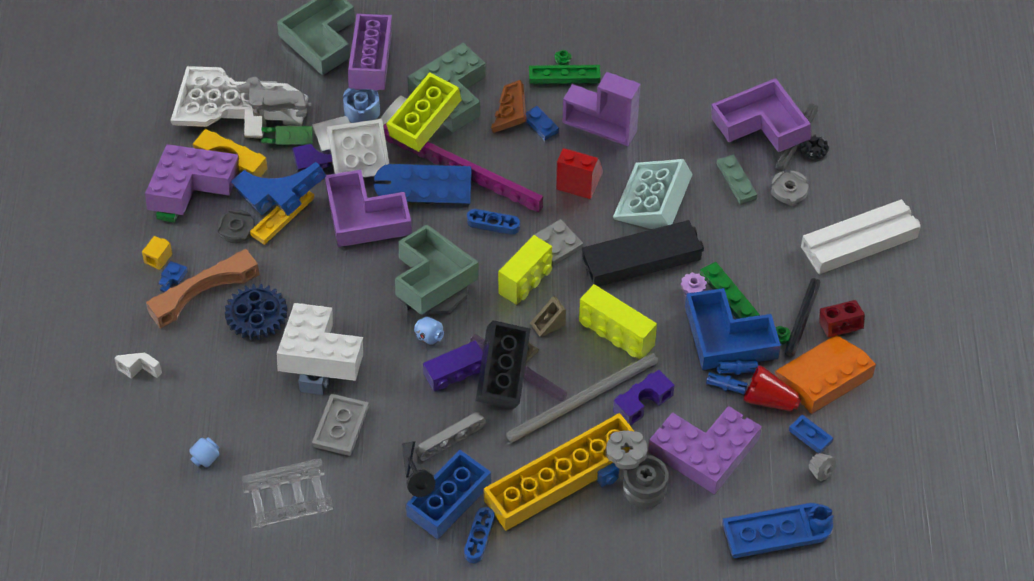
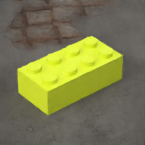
M429 72L386 123L389 136L419 152L461 102L459 87Z
M595 284L580 298L579 322L584 327H589L600 337L608 339L613 345L622 348L630 356L636 357L639 360L645 357L655 346L656 322Z

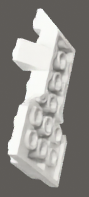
M187 66L171 117L172 125L207 127L220 118L245 119V138H263L264 132L261 131V127H266L265 120H283L284 125L302 126L304 117H296L298 110L293 109L276 112L264 110L263 116H253L249 93L239 92L236 88L237 85L246 82H235L226 75L221 67ZM260 81L263 90L284 88L288 91H298L287 83Z

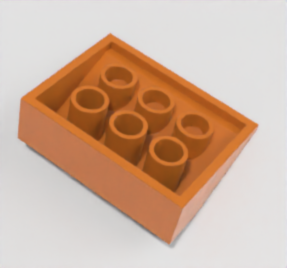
M837 335L775 370V374L780 380L799 393L802 405L810 414H813L871 379L876 364L862 349Z

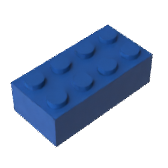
M461 450L434 475L436 485L429 495L425 497L413 496L406 503L407 517L436 539H439L483 494V488L491 485V472Z

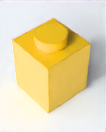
M156 236L150 240L142 251L144 263L159 270L162 269L173 254L170 242Z

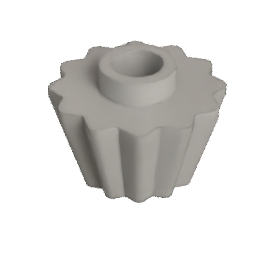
M815 454L810 460L809 469L816 479L826 481L835 471L836 459L830 455Z

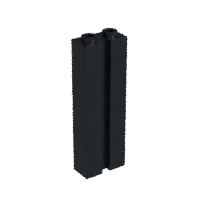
M689 220L582 247V261L589 272L592 284L599 287L701 260L702 252H704V246L702 241H699L697 238L696 228L692 227Z

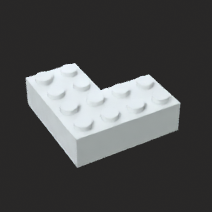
M294 303L277 351V370L356 381L363 357V337L330 333L333 326L332 307Z

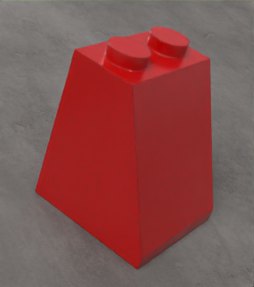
M563 148L557 160L556 190L591 199L603 173L599 158Z

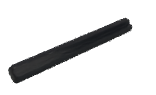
M812 278L810 280L785 349L787 356L793 357L796 354L821 282L819 279Z

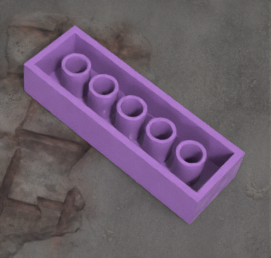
M356 15L348 68V88L356 90H385L392 35V15Z

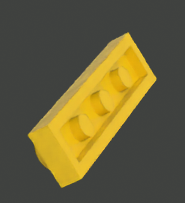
M308 191L299 199L302 204L288 216L278 206L275 207L250 231V235L265 245L314 199V194Z

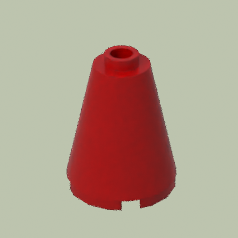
M758 366L752 376L750 386L748 385L743 401L786 411H792L793 408L797 410L801 402L799 393L766 368Z

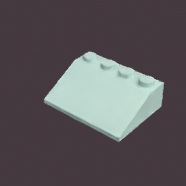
M685 160L636 163L613 215L614 220L648 229H656L673 224L692 177V172Z

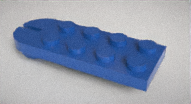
M387 164L379 168L375 174L374 182L391 181V184H374L378 196L405 192L407 202L470 204L471 166Z
M807 503L724 518L722 524L732 558H739L823 542L832 533L834 515H832L833 511L828 506Z

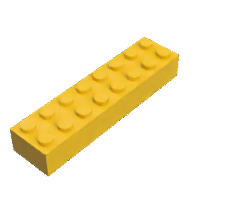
M618 413L483 488L484 502L494 511L495 517L505 531L597 480L598 471L613 463L608 460L606 455V445L611 434L620 431H635L624 417ZM624 447L622 449L625 450V453H629L631 448Z

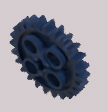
M252 284L251 289L245 286V291L238 289V295L232 293V299L227 300L228 305H225L226 312H224L230 330H235L236 335L241 333L242 338L249 335L250 340L254 336H257V339L260 340L261 335L268 338L269 332L274 335V329L281 330L280 324H285V318L288 317L286 299L282 297V293L277 294L276 288L271 291L270 285L264 289L262 284L259 285V288Z

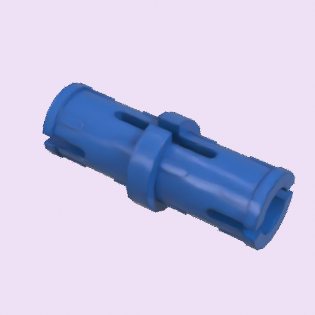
M735 359V361H718L717 365L720 366H717L718 374L734 373L735 375L755 372L758 362L757 360L741 361L740 359Z
M709 372L706 384L723 388V391L730 390L745 395L747 382L731 379V376L728 375L724 377Z

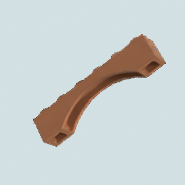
M247 249L237 252L230 258L218 262L215 266L203 270L200 274L186 279L183 283L151 298L146 302L148 312L161 329L177 320L185 305L202 291L222 284H244L259 276L258 263Z

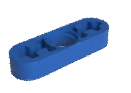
M472 209L467 213V224L472 228L510 235L516 234L520 230V220L516 216L479 209ZM491 219L498 220V223L493 225L490 224L488 221Z
M482 507L476 512L464 549L465 559L469 563H478L483 558L495 521L494 511L489 507ZM488 515L484 526L482 525V517ZM482 531L485 533V537L477 539L474 537V533ZM475 544L477 545V553L473 556L470 552H473Z

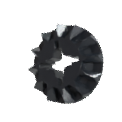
M816 134L811 136L810 140L800 143L799 146L801 153L810 159L823 158L829 150L828 141L823 140V136L817 137ZM818 144L817 147L815 146L811 149V145Z

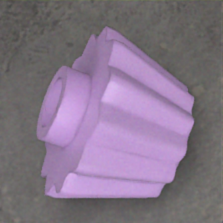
M693 272L686 274L681 279L682 282L680 284L685 296L687 293L705 291L707 284L704 280L705 277Z

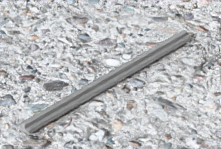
M651 353L506 433L507 439L511 443L650 368L658 363L657 356Z

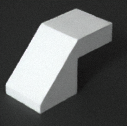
M145 352L117 355L114 358L117 369L131 379L141 369H144L156 378L162 374L160 362Z

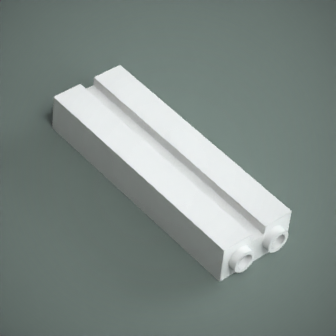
M901 199L803 235L801 248L820 275L918 238L921 225L918 219L911 216L910 207Z

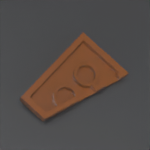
M518 80L504 85L499 101V111H496V120L491 126L493 133L527 121L522 81Z

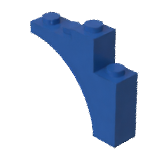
M315 162L303 171L283 178H261L244 170L231 183L261 216L275 204L288 216L302 204L299 199L321 182L326 175L320 165Z

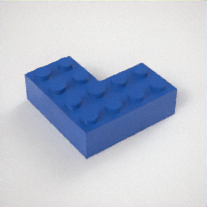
M724 288L686 294L685 309L702 370L717 368V366H720L717 365L718 361H735V359H740L741 361L757 360V362L779 359L781 344L771 314L733 319Z

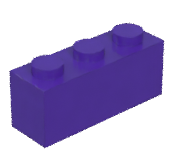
M475 340L424 362L423 374L433 391L444 389L454 382L462 381L470 375L480 373L483 352Z

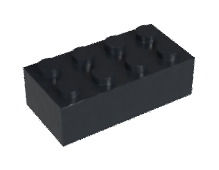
M495 320L487 326L476 394L477 402L514 409L520 404L530 328Z

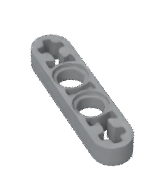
M480 412L473 413L419 444L415 452L422 461L427 460L480 430L486 424V419Z

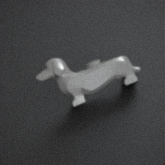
M257 77L248 78L246 83L236 87L239 92L249 93L253 116H263L264 110L276 112L293 109L298 110L296 117H307L306 108L312 105L301 91H288L284 88L263 90L262 84Z

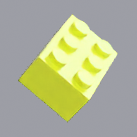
M533 235L498 271V293L515 305L521 300H525L529 292L539 285L541 279L544 276H548L552 271V246Z

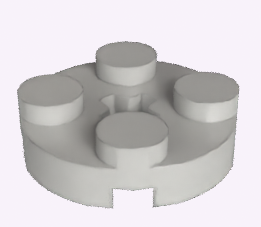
M790 171V173L779 172L772 180L771 194L777 200L787 203L789 206H795L798 202L804 200L808 194L809 186L807 179L796 171ZM792 185L793 189H788L786 186Z
M614 432L607 442L606 455L610 462L612 461L616 464V467L620 469H634L646 459L647 443L640 432ZM629 447L631 449L629 453H625V450L622 448Z

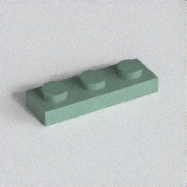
M735 155L718 159L717 166L739 204L756 200L757 193Z

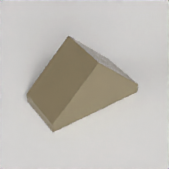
M553 296L530 324L540 337H544L565 326L566 309L557 297Z

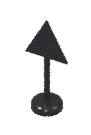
M416 441L402 443L405 474L408 477L407 488L413 496L425 497L434 490L436 485L435 478L428 470H417L412 460ZM410 467H411L413 473L409 476Z

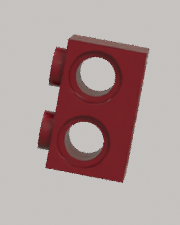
M852 300L820 308L819 323L829 338L864 329L865 314L858 302Z

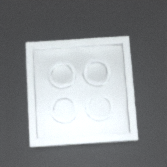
M382 119L327 127L334 174L361 169L363 178L373 177L379 168L389 164Z

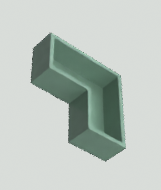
M311 0L277 21L279 36L320 74H326L350 58L349 43L337 33L355 22L354 6L347 0Z
M461 43L407 77L408 91L411 94L429 72L459 87L461 102L442 123L452 133L481 115L480 101L468 88L486 77V65L464 43Z
M428 225L423 226L399 241V259L410 266L411 269L395 278V294L421 315L478 280L479 262Z

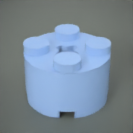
M346 89L343 95L344 115L349 119V122L376 120L379 117L380 103L378 91L372 89Z

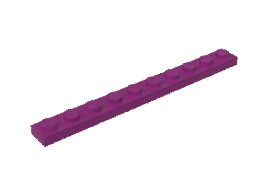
M386 123L383 126L387 142L415 153L417 156L425 158L435 165L471 166V181L493 190L495 193L503 195L513 202H518L530 210L540 212L543 208L542 195L429 142L418 152L390 137Z

